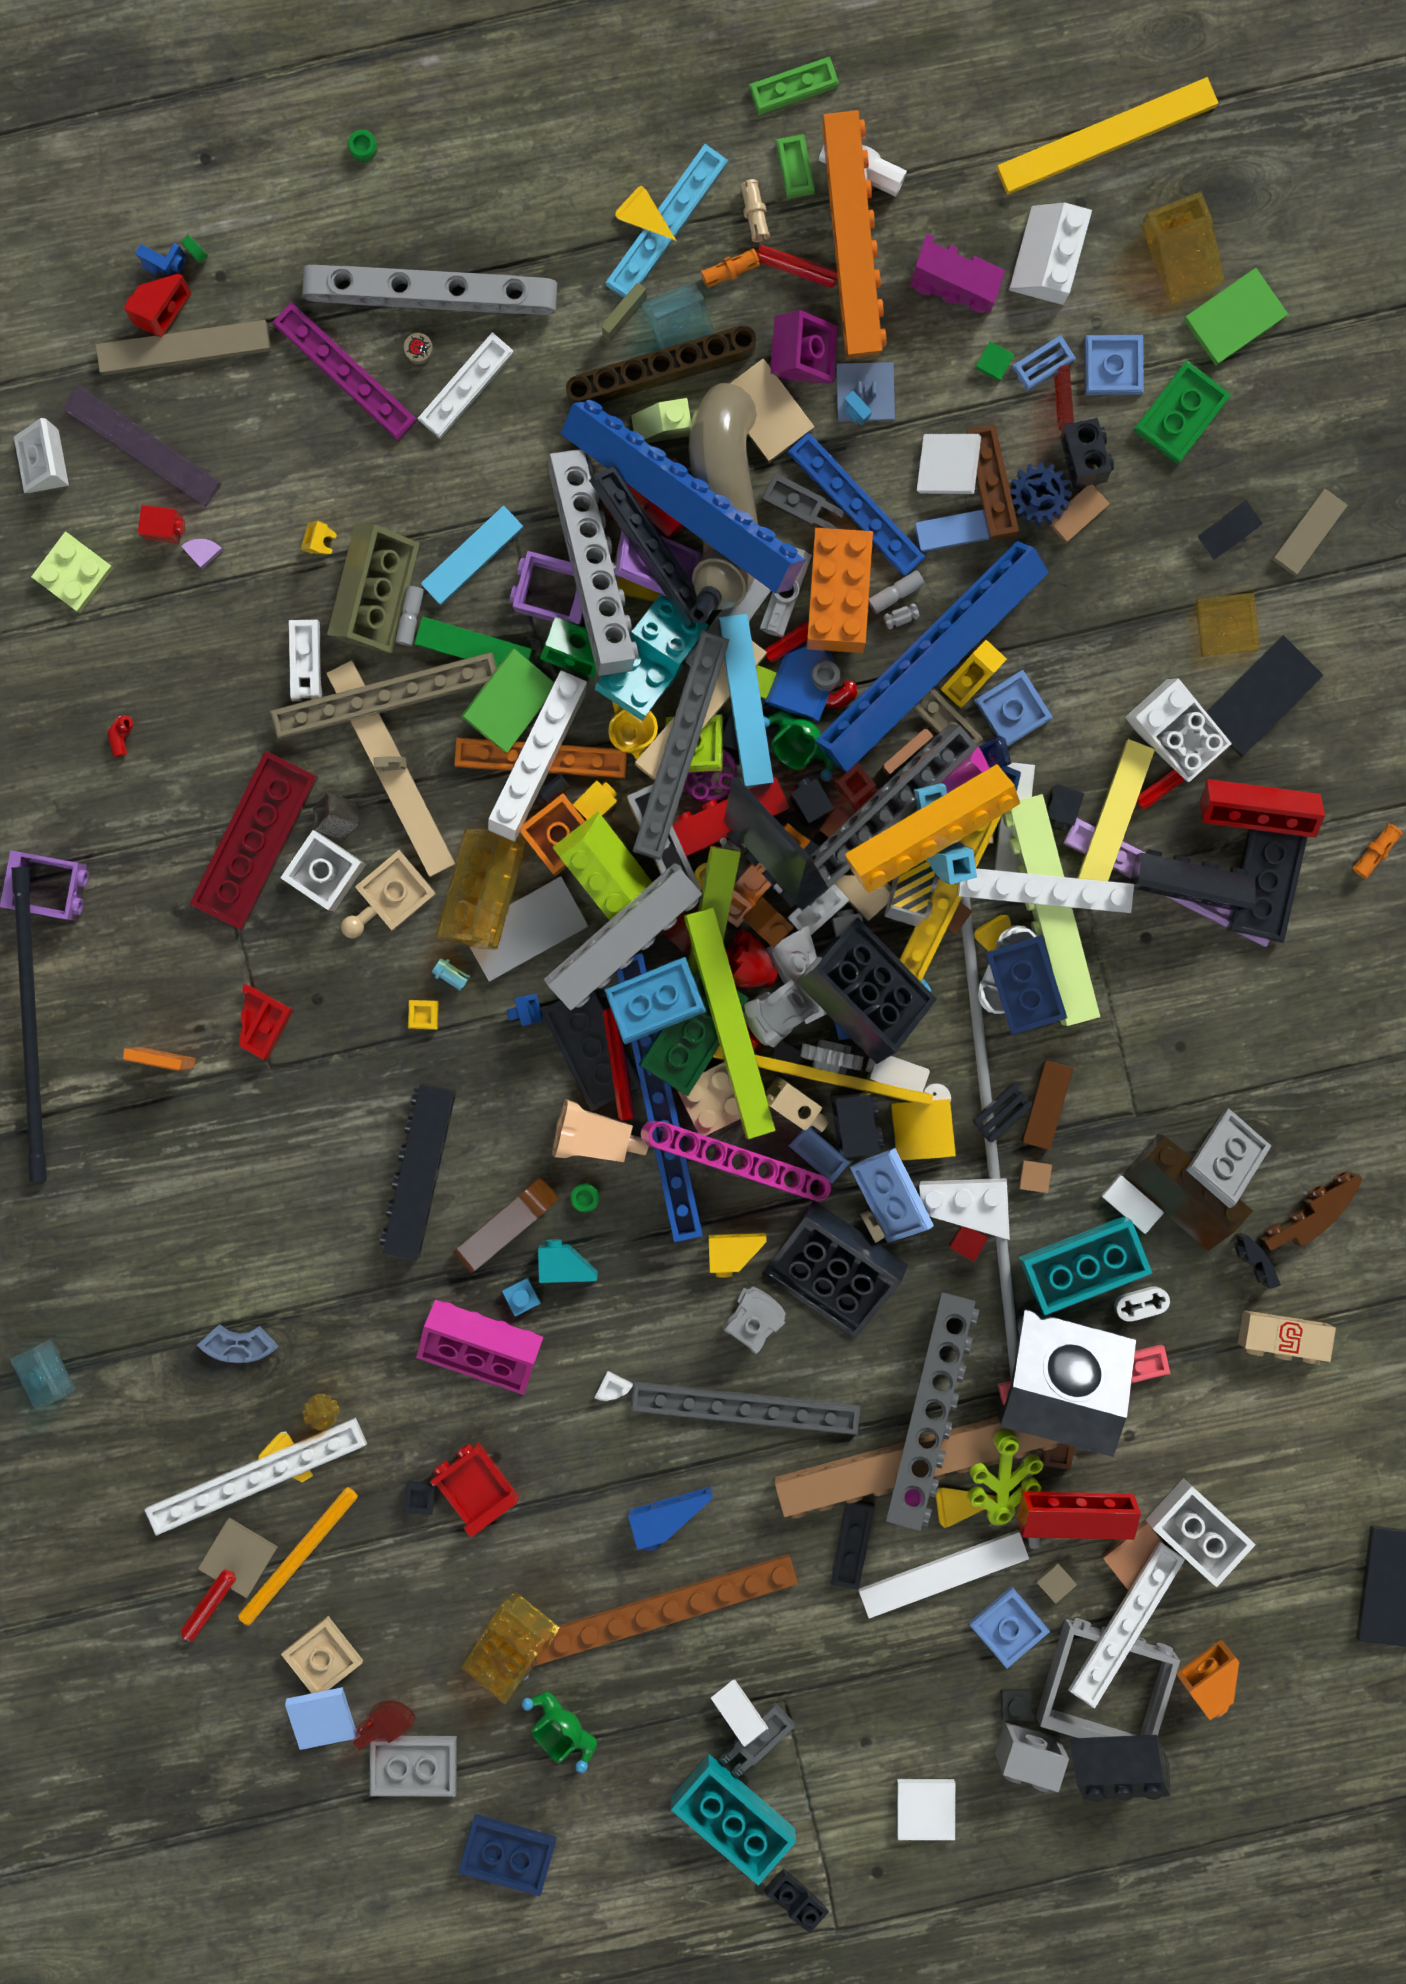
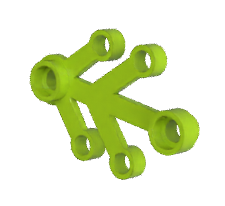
M1002 1429L993 1438V1443L1000 1452L998 1478L991 1474L982 1463L975 1464L970 1469V1475L975 1483H984L997 1493L996 1498L991 1499L986 1495L983 1488L979 1486L973 1487L968 1492V1498L972 1505L984 1507L987 1510V1518L993 1525L1006 1524L1013 1518L1015 1507L1020 1503L1022 1491H1041V1486L1034 1477H1028L1023 1480L1029 1473L1037 1474L1043 1469V1462L1038 1455H1028L1024 1459L1023 1464L1011 1474L1013 1455L1019 1449V1439L1011 1429ZM1023 1480L1021 1487L1009 1497V1492Z

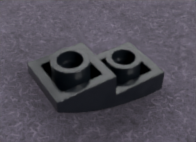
M1245 500L1222 516V519L1200 533L1198 538L1212 559L1215 560L1263 523L1249 502Z
M1241 1232L1236 1233L1237 1242L1234 1243L1237 1256L1250 1265L1256 1263L1253 1271L1258 1283H1262L1263 1286L1269 1289L1281 1286L1272 1263L1259 1245L1248 1235Z
M784 1868L764 1889L767 1897L785 1909L790 1919L809 1933L829 1913L827 1907Z

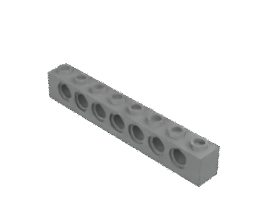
M582 449L552 453L549 457L548 472L597 674L601 676L632 671L634 661L638 659V649L636 642H631L629 633L632 631L629 615H624V592L622 589H618L616 580H618L619 576L615 575L616 563H612L610 554H612L610 537H605L603 530L606 527L605 515L603 511L598 509L599 495L589 482L591 477H593L591 460H586ZM570 482H577L580 485L573 486ZM581 507L584 508L586 511L580 512L575 508ZM582 533H589V534H591L593 537H591V538L584 537V536L582 535ZM588 559H596L599 563H590ZM595 585H602V586H604L606 589H605V590H598V589H596L594 586H595ZM608 611L613 616L606 617L602 615L600 612ZM614 637L619 642L611 643L606 638Z

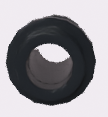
M558 774L556 778L539 791L536 800L545 808L571 787L561 774Z

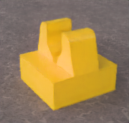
M319 521L308 522L300 550L310 554H331L333 549L327 548L323 541L325 537L336 539L337 534L328 528V525Z

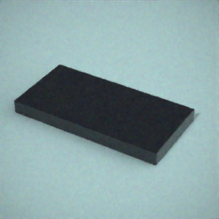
M1283 635L1206 713L1232 743L1230 747L1242 757L1324 675Z
M1249 829L1240 869L1247 870L1248 876L1255 877L1254 910L1242 913L1230 910L1229 923L1226 930L1277 943H1284L1308 837Z
M595 990L589 994V1000L579 1008L575 1007L570 1010L559 1000L540 1010L591 1112L616 1100L603 1017L604 1008ZM625 1052L630 1092L641 1088V1084Z
M1370 1526L1356 1635L1359 1641L1406 1647L1405 1529Z

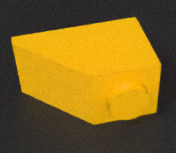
M985 640L940 690L957 706L962 708L1007 658Z
M766 1233L709 1235L710 1273H716V1277H732L733 1272H739L766 1243Z

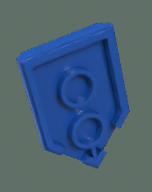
M807 643L786 653L765 704L819 722L831 691L817 689L813 685L811 673L813 667L821 661L835 663L831 652L807 650Z

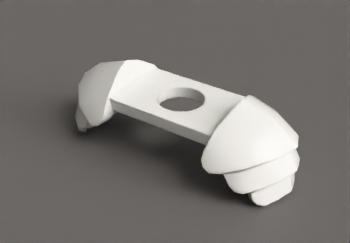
M1015 925L1006 929L1000 935L995 949L1037 936L1025 926ZM988 965L984 977L979 984L978 998L980 1004L988 1012L1002 1014L1005 1012L990 965Z

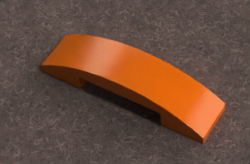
M787 823L783 827L803 849L810 843L809 839ZM750 863L735 881L728 921L737 928L744 921L743 917L771 886L761 874L765 870L759 864L754 867Z

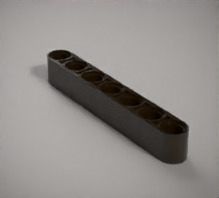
M740 325L575 375L566 384L568 401L570 405L586 402L587 400L601 404L746 360L755 352L756 333L750 326ZM739 338H747L751 344L747 347H740L736 341ZM713 346H719L723 349V353L715 356L709 353L708 350ZM686 354H691L696 357V360L692 364H686L681 358ZM663 362L669 368L665 372H657L654 366ZM631 371H638L642 375L635 381L629 380L626 377ZM604 379H610L614 382V385L609 389L599 386L600 382ZM577 387L587 390L586 394L582 397H575L572 395V392Z

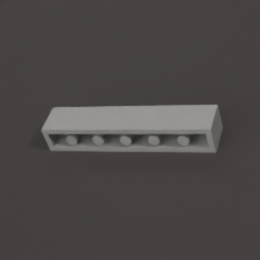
M674 863L545 977L546 984L570 1010L583 1006L589 1000L591 992L597 987L600 989L608 984L612 978L611 975L618 968L623 969L632 962L635 953L640 949L648 948L662 929L665 931L671 928L677 921L676 917L684 910H691L698 903V898L702 893Z

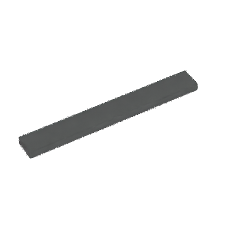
M703 630L700 634L633 852L657 860L662 858L730 639Z
M634 1381L631 1412L858 1435L860 1405Z

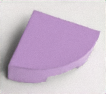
M194 539L182 545V548L202 569L223 551L219 545L207 539Z

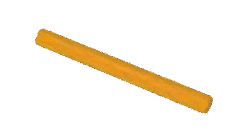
M349 1487L344 1489L240 1612L238 1618L247 1626L251 1625L358 1497L355 1491Z

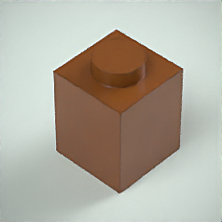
M763 897L743 917L773 948L794 928Z

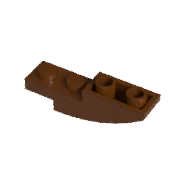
M1344 1171L1332 1178L1333 1182L1325 1187L1320 1185L1308 1191L1307 1194L1309 1196L1302 1199L1307 1209L1306 1211L1304 1209L1297 1210L1288 1216L1289 1220L1283 1224L1275 1223L1263 1230L1265 1234L1258 1237L1263 1248L1272 1251L1292 1240L1293 1244L1302 1247L1318 1237L1348 1207L1363 1180L1360 1174Z

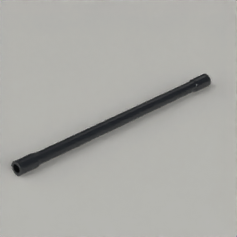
M11 867L12 891L15 899L28 1128L29 1182L47 1181L42 1128L30 913V868Z

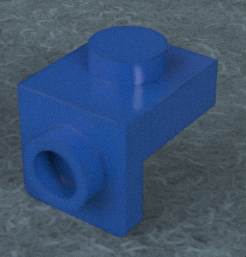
M175 243L166 257L140 244L135 253L142 262L141 267L157 276L158 272L166 277L180 273L186 262V254Z

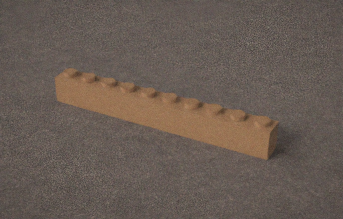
M997 1416L951 1429L949 1440L943 1439L940 1450L946 1451L942 1469L936 1467L933 1479L940 1480L946 1477V1473L957 1471V1473L969 1472L971 1467L978 1463H984L985 1466L1000 1463V1452L994 1445L993 1438L998 1431L1008 1428L1000 1426ZM1013 1430L1019 1439V1449L1013 1455V1458L1027 1456L1029 1451L1038 1448L1041 1451L1051 1450L1057 1447L1056 1444L1060 1442ZM933 1434L919 1438V1444L925 1449L932 1448L936 1443V1438ZM905 1442L775 1477V1486L784 1517L800 1518L807 1515L809 1510L818 1508L819 1511H825L834 1508L835 1503L843 1501L855 1503L862 1500V1496L873 1493L874 1496H881L889 1493L890 1489L895 1486ZM916 1461L912 1465V1473L918 1478L925 1477L929 1472V1466L924 1461Z

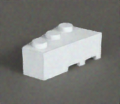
M1007 1178L920 1182V1199L930 1217L1010 1240Z

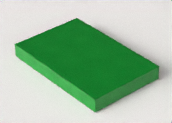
M1186 360L1133 431L1178 465L1232 394Z

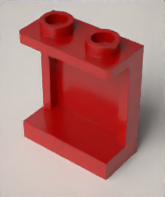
M479 1442L472 1447L469 1443L462 1447L455 1454L457 1458L448 1464L447 1461H444L432 1471L435 1475L430 1480L432 1486H438L465 1522L464 1529L470 1537L517 1504L519 1499L517 1492Z

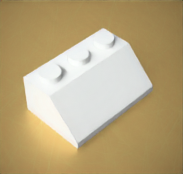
M1068 203L1032 206L1009 291L1064 305L1070 294L1092 210Z

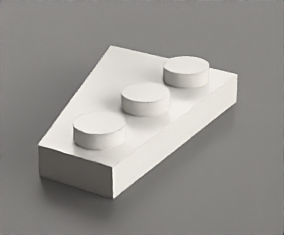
M806 926L781 940L775 948L770 946L767 950L772 963L778 969L783 983L785 984L792 979L802 996L813 1009L814 1013L804 1020L808 1024L827 1013L796 982L817 958L809 926Z

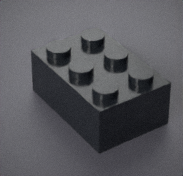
M866 1091L830 1095L838 1151L844 1158L880 1153L879 1146L884 1145L881 1127L876 1126L874 1119L875 1116H879L877 1099H874Z

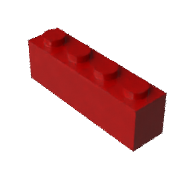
M775 777L773 778L774 783L771 785L756 786L748 789L773 817L781 815L790 809ZM716 799L700 806L702 811L691 815L689 811L674 818L676 823L672 826L686 857H690L710 846L720 843L722 838L729 839L726 836L729 830L724 824L728 799L717 803Z
M1207 779L1200 799L1202 822L1207 824L1316 838L1325 817L1321 794Z
M1022 1491L1016 1518L1023 1538L1134 1540L1141 1512L1134 1494Z

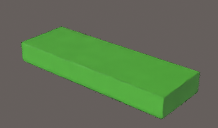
M830 56L749 84V91L758 115L839 88V81Z

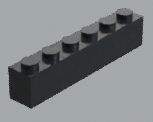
M423 1083L420 1084L419 1089L415 1088L413 1091L411 1105L415 1106L413 1117L408 1116L405 1133L409 1134L406 1145L402 1144L398 1159L403 1162L401 1172L395 1173L392 1189H396L395 1199L389 1201L386 1217H390L389 1226L383 1229L380 1239V1245H384V1254L417 1260L421 1255L456 1090Z

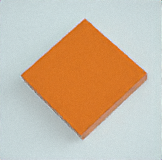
M143 1047L124 1048L122 1058L126 1061L175 1071L190 1070L194 1068L196 1058Z

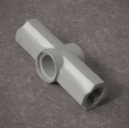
M796 548L798 550L797 554L806 559L791 588L794 594L786 599L782 598L778 593L772 592L760 626V630L773 636H784L812 557L811 554L799 548Z

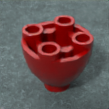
M739 930L730 947H725L735 987L750 989L762 986L767 989L776 980L778 969L773 967L771 957L763 943L747 931Z

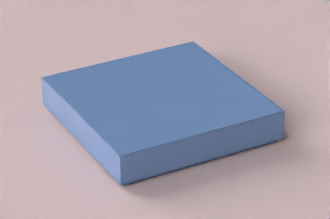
M1086 335L1084 338L1085 395H1142L1144 392L1143 335Z
M1021 670L974 700L975 705L999 743L1005 740L1006 747L1053 718L1024 670Z
M1012 1586L969 1622L971 1628L1006 1669L1050 1632L1047 1626Z

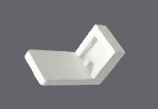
M893 1056L886 1058L878 1064L869 1057L865 1071L869 1072L867 1078L921 1092L924 1090L930 1070Z

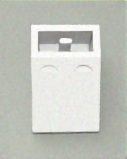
M1179 678L1165 680L1125 716L1126 720L1150 747L1155 749L1187 782H1190L1232 744Z

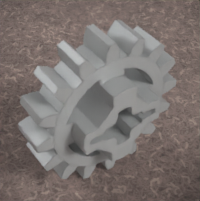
M818 1039L817 1046L803 1043L800 1054L802 1058L814 1060L813 1068L840 1074H846L847 1068L861 1070L864 1059L862 1056L850 1054L852 1046Z

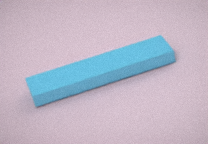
M503 505L436 568L421 585L442 606L524 529L523 525Z

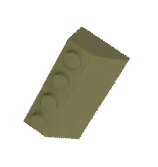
M355 524L327 635L351 644L393 653L406 589L410 585L420 543L375 524Z

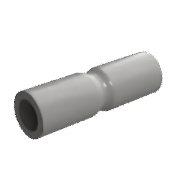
M915 570L894 583L893 586L887 587L869 598L868 604L872 611L877 614L896 603L900 598H904L925 585L921 574Z
M407 586L402 608L403 614L400 618L395 640L396 643L406 646H412L417 616L419 615L424 593L422 588Z

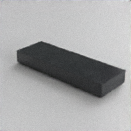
M862 1501L855 1503L845 1502L830 1580L831 1585L859 1590L875 1508L873 1503Z

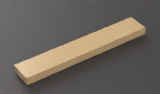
M752 641L755 665L757 667L765 658L767 652ZM723 660L702 730L730 698L725 660ZM674 718L635 762V765L654 781Z

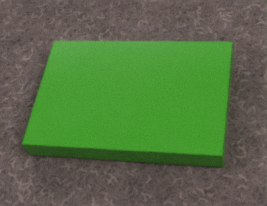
M1255 268L1188 314L1184 321L1215 366H1217L1288 316V313L1257 268Z
M511 649L461 717L500 750L507 753L547 700L554 682L516 649Z

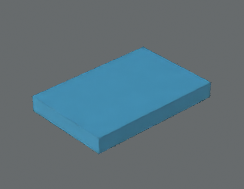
M685 957L605 989L620 1035L625 1044L706 1012Z

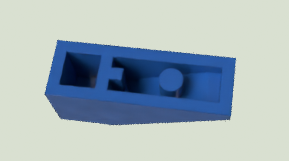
M711 1486L629 1509L628 1518L637 1550L644 1548L645 1551H651L661 1547V1543L666 1542L713 1499Z

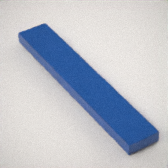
M809 432L788 451L787 454L838 508L843 510L844 515L859 531H873L872 545L903 578L925 559L926 556Z

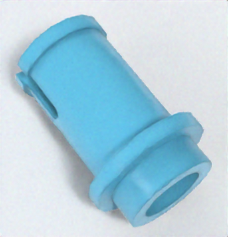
M441 958L432 970V973L436 975L435 978L438 979L440 977L457 988L458 991H461L470 976L451 965L449 959L445 961Z

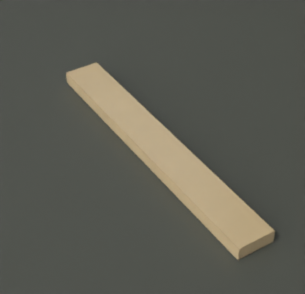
M352 660L326 673L336 693L365 686ZM380 713L351 721L373 766V757H401ZM375 768L429 877L456 865L408 769L380 772Z

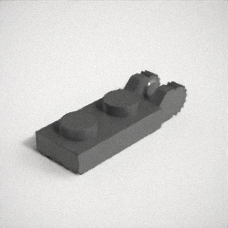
M775 473L761 499L762 502L810 526L814 525L816 528L836 529L831 523L817 517L821 509L838 519H841L844 514L843 510L826 502L825 498Z
M775 1702L761 1715L769 1729L746 1747L737 1738L734 1744H731L720 1756L719 1761L724 1765L730 1762L739 1752L744 1755L731 1772L736 1778L742 1775L751 1765L754 1766L795 1727L794 1721Z

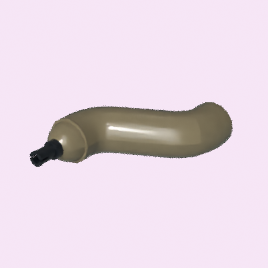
M719 383L711 387L698 403L692 418L689 431L691 475L694 478L705 481L709 485L710 490L728 498L733 507L750 514L753 517V521L758 524L746 451V436L754 426L757 416L755 404L750 395L741 387L731 383ZM703 539V555L694 568L692 576L698 601L690 610V616L697 623L706 622L713 610H724L738 606L750 591L755 579Z

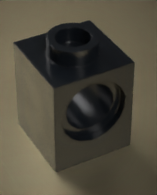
M1059 784L1052 787L1046 806L1052 828L1065 831L1066 827L1070 828L1075 825L1084 792Z

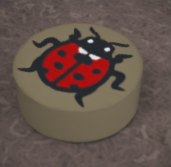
M413 333L404 342V352L412 363L424 364L433 355V345L425 334Z

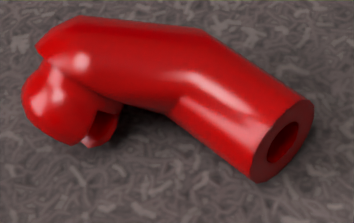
M853 681L843 682L842 688L839 691L829 695L825 707L834 709L845 708L855 700L858 694L857 685Z
M126 715L119 716L107 732L114 758L127 755L124 740L132 731L134 722L131 717Z

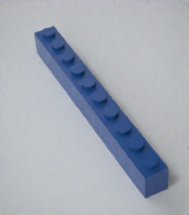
M591 400L573 403L560 433L607 469L614 466L623 481L775 594L791 590L806 559L797 554L798 550L795 547L782 543L775 537V533L772 530L759 526L753 521V517L750 514L737 510L731 505V501L728 498L710 490L709 485L705 481L692 477L687 473V469L683 465L666 458L664 451L651 447L644 441L642 435L628 430L617 417L606 414L602 411L600 404Z
M1017 541L815 740L831 763L845 772L854 767L872 747L878 744L880 739L892 727L899 723L905 714L916 706L953 667L958 665L960 660L973 647L979 644L980 640L992 628L996 627L1040 583L1049 572L1035 548Z
M643 953L633 955V960L627 967L616 970L619 984L647 973ZM657 1031L632 1041L649 1122H665L680 1127L672 1087L638 1065L659 1032ZM656 1127L652 1132V1138L655 1142L662 1138L660 1127ZM683 1138L679 1141L681 1151L685 1150ZM654 1148L674 1242L701 1237L702 1228L687 1159Z

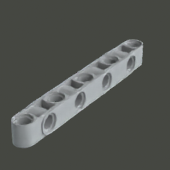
M306 265L303 270L302 298L312 302L552 315L556 312L557 282L549 278ZM341 282H351L348 288L344 290L338 289V285ZM400 284L408 285L403 293L395 292V288ZM457 287L465 289V292L460 296L452 295V291ZM518 290L522 292L521 297L513 300L508 297L512 291Z

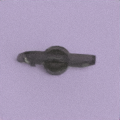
M529 635L527 639L531 643L530 648L536 652L534 655L535 665L539 669L547 670L550 676L556 680L560 673L559 668L555 664L540 659L544 644L538 638Z

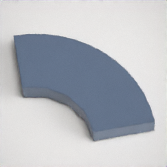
M218 1325L197 1345L203 1352L217 1360L234 1363H249L259 1360L279 1347L260 1326L251 1332L236 1333L228 1331L221 1325Z

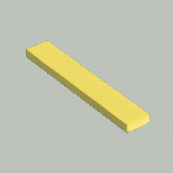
M1129 739L1126 741L1077 879L1108 882L1155 749Z

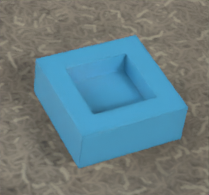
M851 391L844 398L843 406L845 408L843 411L853 423L858 421L862 426L870 419L872 411L854 391Z
M529 1277L502 1291L514 1316L541 1304V1300Z

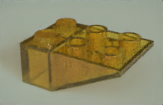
M1202 192L1147 212L1140 226L1170 304L1177 303L1225 283L1212 217Z
M515 1592L499 1606L461 1669L506 1705L548 1648L560 1627Z

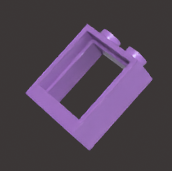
M527 551L526 559L521 558L518 565L517 575H521L518 586H513L510 595V602L513 603L515 612L552 622L557 617L582 627L584 616L577 590L570 616L525 604L535 566L574 576L571 562Z
M10 850L0 907L15 910L11 867H29L31 861L73 870L65 911L30 905V913L77 920V915H80L83 909V899H81L82 888L86 887L89 873L86 870L87 865Z

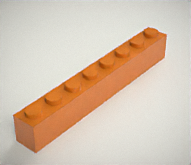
M859 110L824 114L822 132L846 359L876 356L881 354L882 347L886 346L887 341L885 328L880 329L879 317H883L884 310L882 299H877L876 288L881 286L879 269L874 270L873 258L878 257L876 240H871L870 228L875 227L874 211L868 210L867 199L872 197L871 181L865 180L864 169L869 167L868 151L862 150L861 138L866 137L864 119L859 120Z

